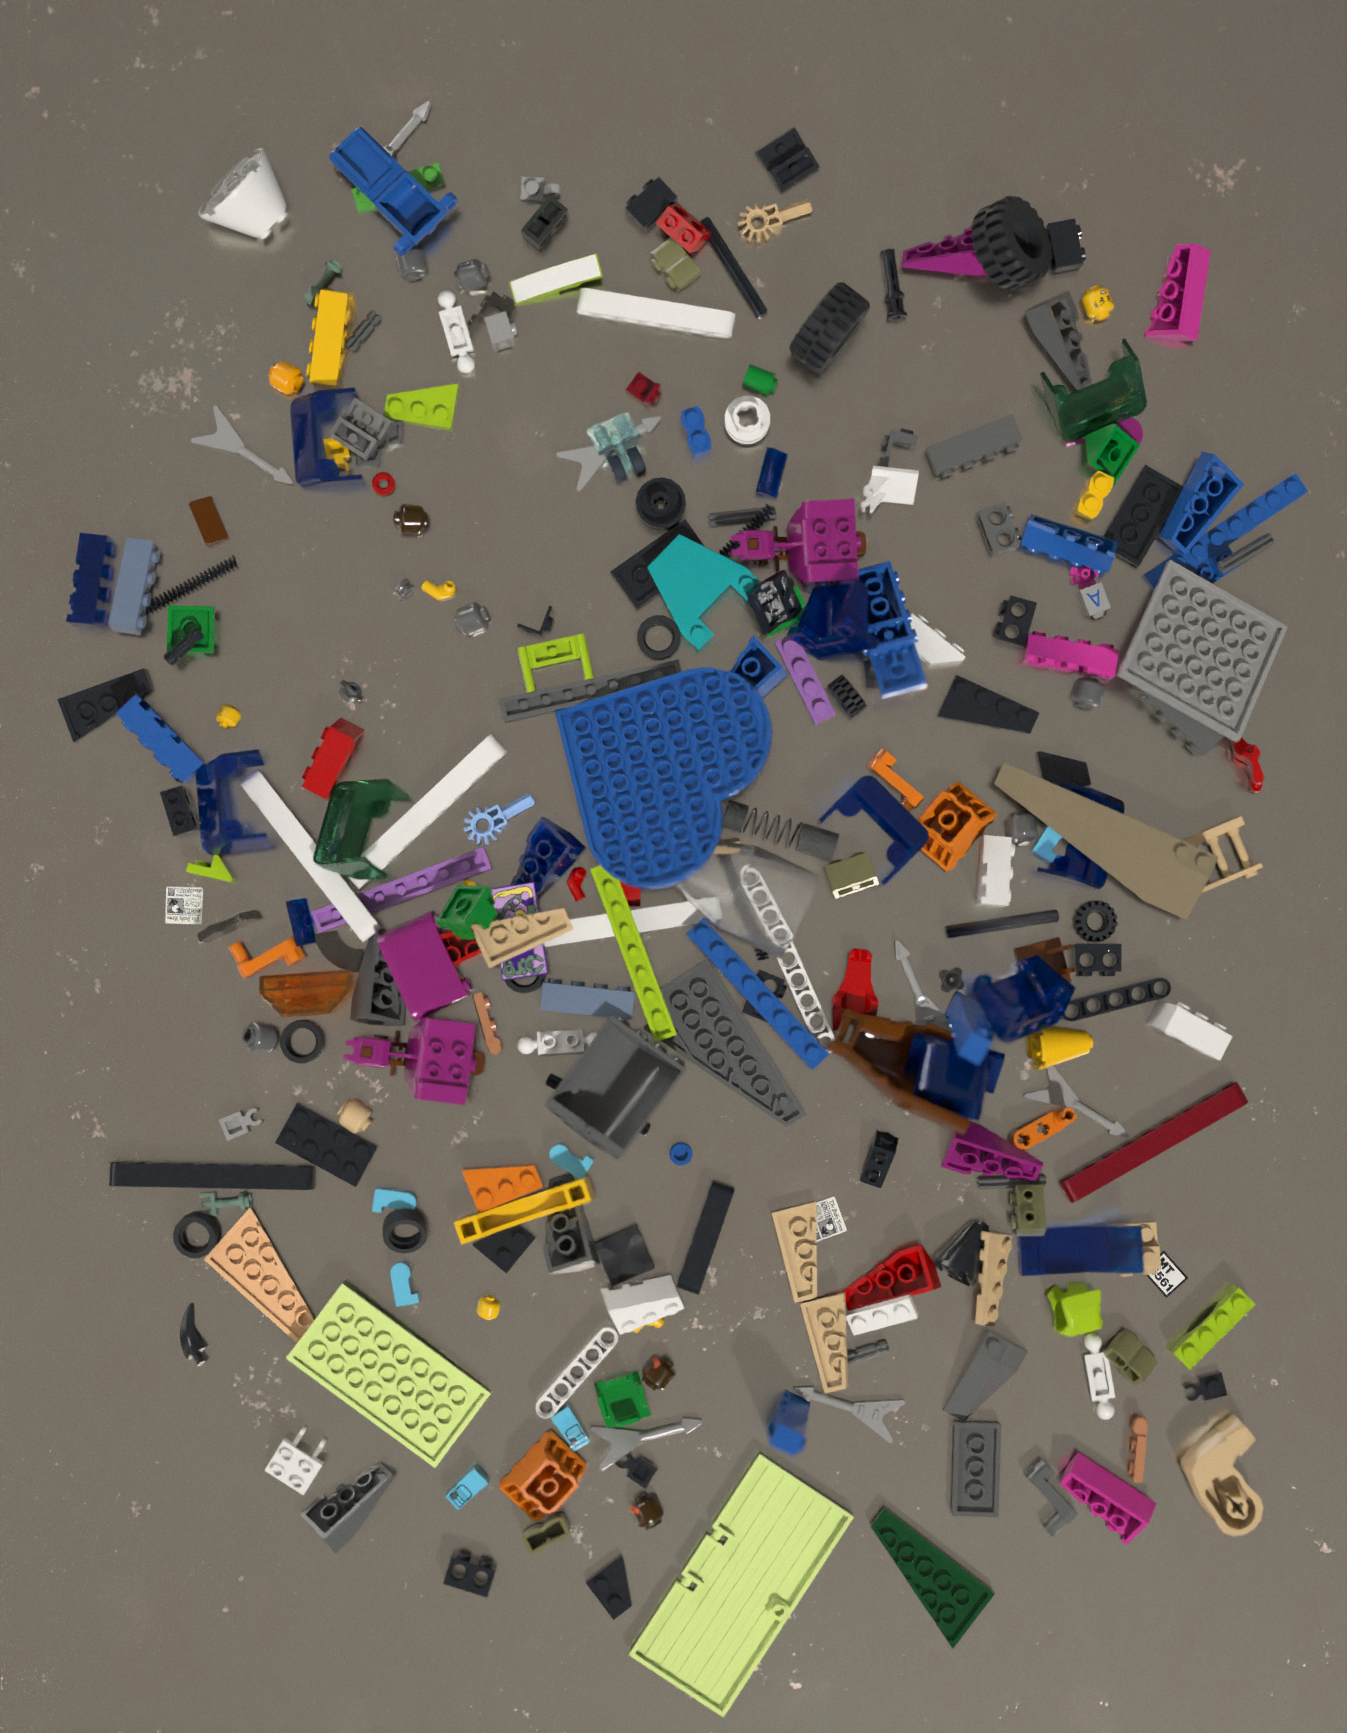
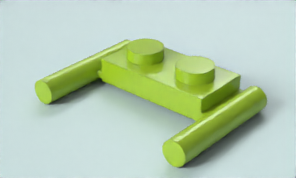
M584 633L517 648L527 693L536 691L532 668L535 669L580 658L585 680L594 678Z

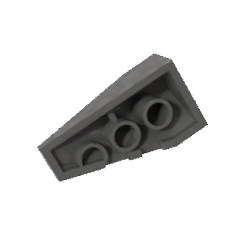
M1070 291L1052 297L1026 310L1027 322L1031 326L1034 335L1075 389L1080 390L1090 384L1092 381L1087 356L1081 351L1080 346L1083 336L1082 333H1078L1076 320H1079L1078 311Z
M568 1173L549 1179L548 1189L574 1181L573 1175ZM582 1204L548 1214L545 1226L546 1244H544V1255L549 1274L579 1272L600 1265Z
M380 1462L356 1476L355 1481L346 1486L342 1484L336 1487L337 1491L325 1497L322 1495L317 1498L300 1516L336 1554L355 1536L394 1479V1475Z

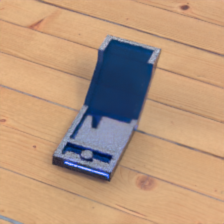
M1079 1225L1046 1227L1044 1236H1018L1021 1276L1083 1272L1144 1273L1142 1226Z

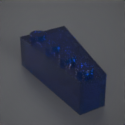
M80 533L76 554V565H79V569H75L72 580L76 591L70 594L69 604L71 605L72 614H67L66 622L74 627L102 629V624H106L107 611L104 610V604L109 599V587H106L107 578H111L112 566L109 565V556H113L114 542H111V538L107 535Z

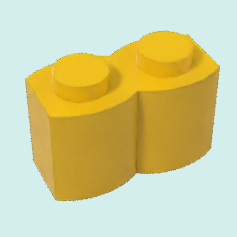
M1101 471L1096 472L1087 483L1085 494L1076 505L1075 515L1087 522H1091L1101 511L1103 499L1110 493L1114 478Z

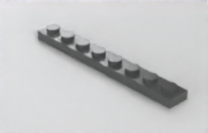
M679 659L501 698L499 701L503 720L507 722L561 710L681 672Z

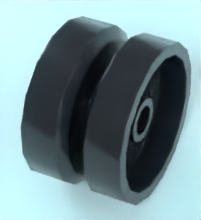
M660 477L647 481L639 489L635 500L637 516L641 523L650 530L657 532L669 531L684 518L686 510L685 494L681 487L671 479ZM658 502H663L665 504L663 505V509H658Z

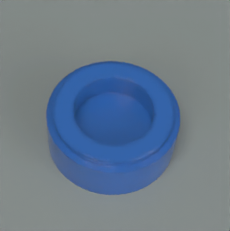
M684 1142L675 1143L669 1152L671 1161L680 1166L689 1163L692 1158L691 1147Z

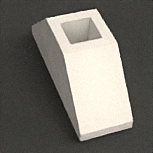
M911 614L912 623H910L911 630L915 629L918 642L915 643L918 656L928 666L961 663L966 658L961 647L955 643L949 644L945 640L946 636L937 628L932 630L927 626L929 622L923 616Z

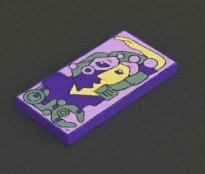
M535 882L491 889L493 892L490 897L495 901L493 907L498 912L493 921L540 913ZM543 943L500 963L502 981L549 974L545 944Z

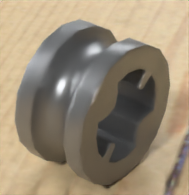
M407 578L400 582L392 591L394 594L399 595L398 599L400 601L415 588L413 584L410 585L408 583L409 580Z

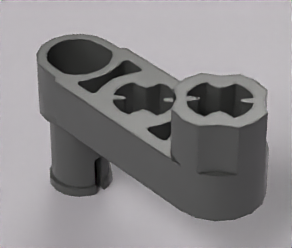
M1040 1459L1025 1476L1057 1508V1513L1042 1526L1051 1537H1054L1066 1523L1070 1524L1079 1514L1048 1483L1055 1475V1472Z

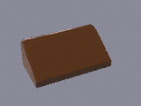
M211 496L188 503L207 547L229 538Z

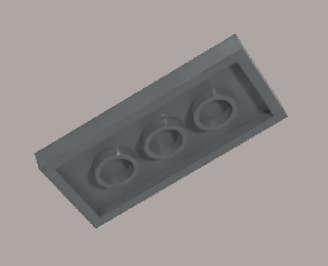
M954 1421L952 1516L999 1517L1001 1423Z

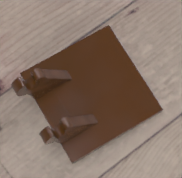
M1060 937L1015 949L1026 993L1071 982L1069 973L1078 971L1077 966L1067 968L1063 953L1064 950L1072 949L1071 944L1062 946Z

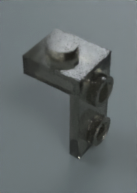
M494 291L490 296L486 295L480 304V307H482L477 315L473 314L467 323L469 334L472 336L475 334L484 317L487 316L493 306L501 312L506 311L507 316L513 318L517 312V308L514 305L515 301L506 295L501 297Z

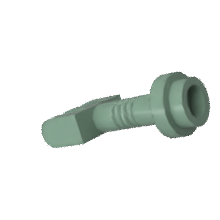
M331 259L324 264L326 271L316 285H312L305 294L308 307L315 306L316 294H320V290L325 288L333 275L339 276L341 274L342 266L335 260Z
M245 1191L240 1192L239 1197L217 1199V1192L200 1193V1198L209 1197V1202L200 1203L201 1207H210V1211H202V1213L209 1216L219 1215L218 1208L239 1206L241 1210H247L248 1207L252 1206L251 1194H246Z

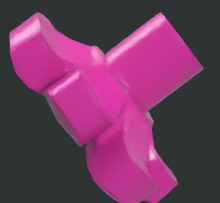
M1082 565L1080 567L1076 566L1077 568H1070L1069 573L1074 576L1070 579L1072 585L1079 583L1078 588L1080 590L1086 588L1087 585L1090 587L1096 584L1093 578H1097L1099 573L1092 571L1091 567Z

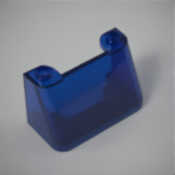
M1038 955L1021 960L1017 967L1018 971L1013 976L992 983V977L989 974L977 976L972 983V991L997 1038L1004 1044H1009L1057 1024L1063 1017L1076 989Z

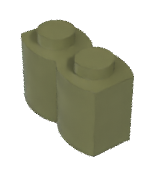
M671 237L651 252L653 259L650 262L658 272L662 270L667 277L664 279L672 289L676 287L680 292L701 275V270L682 246Z
M1128 1330L1118 1333L1103 1352L1106 1358L1119 1368L1123 1376L1134 1385L1144 1382L1158 1364L1153 1352L1144 1348L1138 1337Z
M557 1513L548 1517L543 1524L529 1527L523 1533L521 1540L529 1554H536L543 1551L549 1543H557L565 1539L570 1533L571 1526L564 1513Z

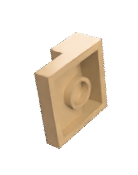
M1155 1221L1109 1225L1113 1272H1119L1120 1277L1133 1276V1271H1142V1275L1156 1274V1269H1161L1160 1247L1158 1245Z

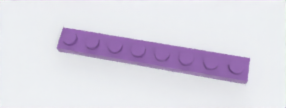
M482 847L359 893L357 897L367 910L373 914L490 870L492 867L485 848ZM333 904L311 911L319 933L347 923Z

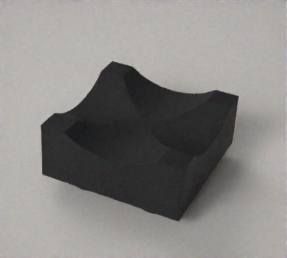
M637 1224L594 1242L612 1287L655 1269Z

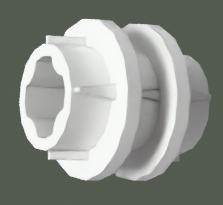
M741 396L731 402L725 413V429L734 441L741 444H753L760 441L767 434L770 426V412L767 405L761 399L754 396ZM753 414L756 417L755 426L743 427L739 424V415Z

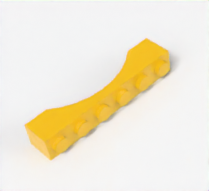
M586 1176L484 1212L461 1218L455 1221L454 1225L460 1243L464 1244L509 1227L590 1202L596 1197L590 1179Z

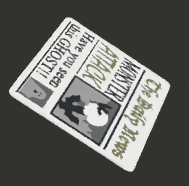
M166 887L165 923L202 924L203 888Z
M835 1197L816 1203V1242L847 1231Z

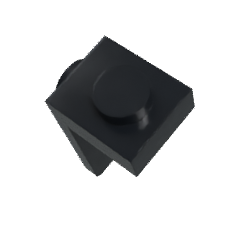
M876 1132L872 1150L860 1177L861 1182L877 1188L882 1187L896 1154L899 1138L894 1137L890 1133Z

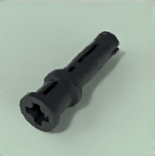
M885 249L880 252L887 291L884 296L889 312L887 320H901L908 315L904 311L903 299L905 295L903 291H900L895 249Z

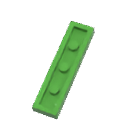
M439 162L408 171L427 192L446 186ZM358 188L351 189L359 213L376 208L374 203Z

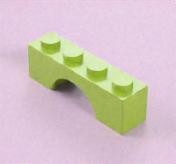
M1234 1285L1218 1301L1211 1314L1195 1329L1186 1333L1170 1351L1190 1370L1256 1304L1239 1287Z

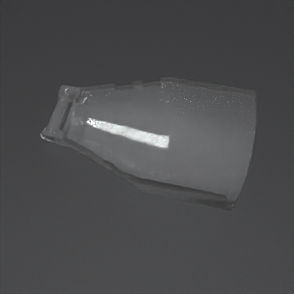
M719 841L714 853L705 865L694 875L673 885V887L718 930L781 959L805 914L819 882L820 875L758 845Z

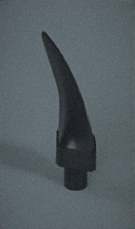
M190 1303L184 1313L180 1326V1344L186 1359L193 1358L197 1366H200L206 1362L201 1354L205 1346L194 1329V1304Z

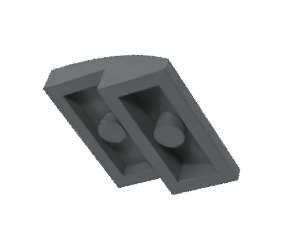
M354 397L344 416L338 418L328 436L363 459L368 460L385 438L394 422Z

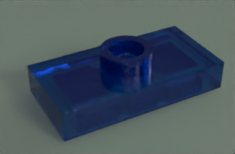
M767 447L756 492L770 498H777L788 454L775 448Z
M306 898L287 901L286 906L296 947L316 943L312 918Z

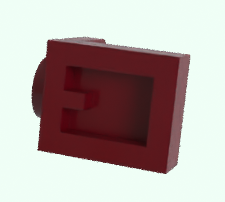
M639 371L625 390V392L647 407L651 402L655 404L662 394L660 392L661 384L653 382Z

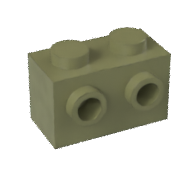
M858 852L853 854L851 858L834 860L829 865L824 866L835 898L879 884L869 852Z
M1016 1185L1014 1193H1010V1206L1015 1207V1215L1011 1216L1012 1229H1016V1236H1044L1046 1231L1044 1185Z

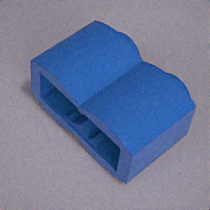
M698 406L682 410L681 425L684 433L688 436L687 445L690 454L694 459L709 455L711 452V439L704 428L705 419L702 410Z

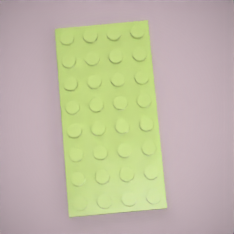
M344 1283L339 1286L286 1357L287 1360L434 1468L491 1394L489 1390Z

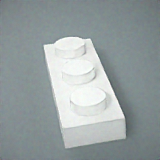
M911 1294L846 1312V1319L853 1335L914 1320L919 1316Z

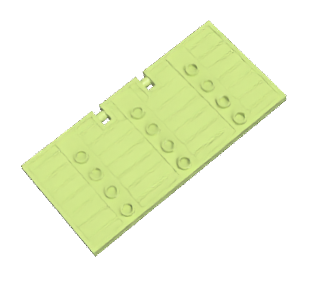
M759 1453L714 1521L712 1528L715 1530L712 1535L708 1533L705 1535L682 1570L683 1579L681 1582L675 1581L633 1645L629 1655L724 1718L853 1520L854 1515ZM722 1535L727 1537L724 1543L719 1541ZM692 1581L697 1584L693 1590L688 1588Z

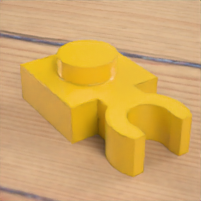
M332 438L323 439L322 444L326 462L333 463L332 475L337 477L338 468H343L345 474L349 475L350 467L346 462L350 460L348 448Z

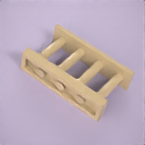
M1242 816L1182 840L1196 847L1197 844L1206 842V845L1210 846L1212 853L1218 856L1217 865L1223 878L1212 883L1208 879L1201 893L1243 875L1246 879L1259 874L1257 869L1263 867L1262 863L1252 865L1241 839L1239 827L1245 825ZM1224 833L1231 837L1244 867L1243 870L1231 874L1218 843V836Z

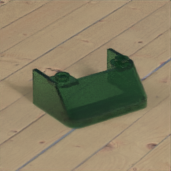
M1125 338L1121 340L1124 357L1110 365L1108 370L1109 378L1068 394L1065 386H1053L1045 372L1040 373L1046 402L1059 433L1065 441H1075L1108 425L1136 416L1145 410L1147 399L1140 361Z
M389 779L345 781L335 785L330 795L314 851V863L323 869L357 880L386 879L388 874L371 863L367 858L361 857L371 818L384 815L388 810L390 800L409 799V795Z

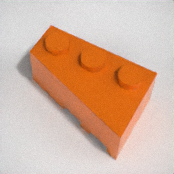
M536 1164L462 1169L478 1213L544 1187Z

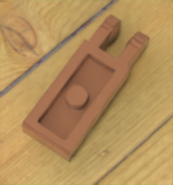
M482 992L473 994L472 998L485 1044L490 1054L497 1055L501 1052L502 1046H500V1039L494 1037L493 1031H497L494 1018H489L487 1009H490L487 995L483 996Z
M1140 1415L1134 1419L1132 1427L1136 1433V1439L1131 1441V1453H1135L1134 1462L1129 1464V1476H1133L1132 1480L1134 1483L1143 1482L1148 1424L1146 1418Z

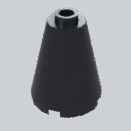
M981 1220L971 1221L935 1259L934 1265L941 1272L945 1268L949 1273L947 1276L966 1286L971 1284L974 1287L982 1265L980 1250L985 1249V1240L981 1239L982 1231L990 1232L988 1230L989 1226Z

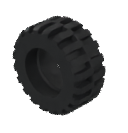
M1007 196L980 209L975 215L971 229H973L971 233V239L974 241L973 249L977 253L978 262L983 266V271L999 287L1008 290L1019 289L1044 277L1051 267L1053 252H1051L1052 244L1048 238V230L1043 225L1044 221L1042 218H1039L1036 209L1030 207L1029 202L1016 196Z
M838 282L815 307L795 335L789 346L791 354L814 372H822L839 354L866 317L867 312L870 310L869 301L846 283Z

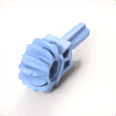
M526 793L499 808L498 804L492 808L486 806L484 813H482L481 807L477 806V815L471 810L468 812L473 817L472 820L464 818L465 823L471 824V826L463 828L464 832L472 830L473 832L469 834L468 839L471 840L477 835L476 844H480L481 837H484V842L487 845L489 844L488 836H491L493 840H497L493 831L501 833V828L508 825L506 820L530 808L535 804V801L530 793ZM481 819H486L489 822V828L483 832L477 830V822Z

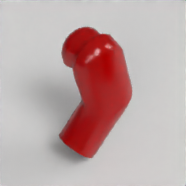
M583 867L572 869L567 880V886L575 902L586 897L580 887L586 876V870Z

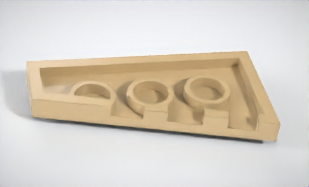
M564 908L493 921L487 930L482 929L478 924L471 926V930L476 935V941L489 968L574 930Z
M816 1201L772 1212L794 1302L817 1298Z
M982 1231L981 1239L985 1240V1249L980 1250V1260L984 1262L983 1271L978 1276V1282L982 1290L977 1294L975 1324L994 1326L999 1314V1300L1003 1294V1280L1008 1269V1255L1012 1249V1235Z
M845 1292L802 1302L800 1306L824 1393L848 1388Z

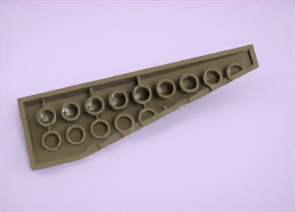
M1006 763L1002 764L994 782L997 787L1043 821L1085 856L1098 864L1108 874L1121 882L1140 899L1187 920L1210 878L1218 856Z

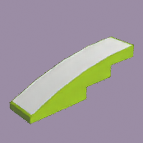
M596 253L529 274L509 282L514 303L517 305L558 294L559 291L580 286L581 283L603 278Z

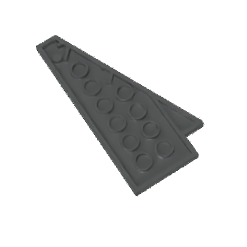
M708 959L660 988L677 1033L675 1036L661 1040L663 1043L784 1126L788 1127L806 1115ZM645 1025L643 1028L652 1035L649 1025Z

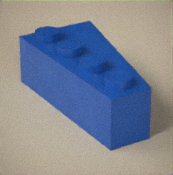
M1202 451L1159 537L1173 551L1186 555L1242 488L1244 483L1215 454Z
M754 635L749 640V644L744 652L740 653L737 662L730 671L744 678L758 691L762 698L788 675L783 666Z
M136 694L116 713L123 720L121 722L129 732L133 731L139 737L137 740L146 749L150 748L155 753L153 757L162 766L166 764L171 769L169 774L177 782L181 780L187 783L206 765L144 698Z

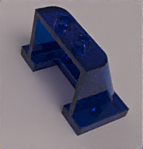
M855 578L813 588L798 625L791 627L787 636L818 660L877 649L880 640L868 632V587Z
M914 1032L903 1073L915 1075L913 1096L961 1117L979 1121L985 1092L994 1094L1005 1053L987 1050L980 1065H977L958 1055L954 1041Z

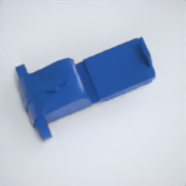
M357 127L329 155L331 162L374 203L380 214L403 235L393 247L400 256L405 255L413 246L415 247L426 235H430L458 203L459 199L452 192L447 193L437 202L362 127Z

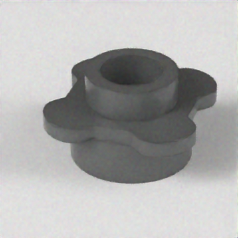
M345 680L340 682L339 694L344 701L352 703L355 699L357 701L362 700V695L359 693L360 688L355 682L349 683Z
M956 967L951 971L942 970L940 972V977L943 980V991L949 992L951 989L962 990L965 984L962 981V970Z

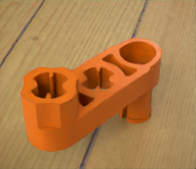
M880 748L867 764V767L902 795L903 799L893 812L890 813L895 820L902 823L903 819L913 808H917L924 797L891 770V767L897 760L889 752Z
M295 936L254 959L249 957L241 941L228 947L238 964L237 968L243 979L282 957L288 966L306 957Z
M1061 1108L1049 1112L1019 1130L1012 1132L1009 1135L1008 1142L1021 1150L1029 1149L1063 1130L1064 1127L1075 1121L1077 1114H1072L1075 1111L1072 1108ZM1038 1123L1040 1126L1044 1125L1046 1127V1130L1043 1131L1045 1134L1037 1132V1128H1039L1037 1126ZM1020 1137L1023 1138V1142H1021V1144H1019L1017 1141V1139H1020Z

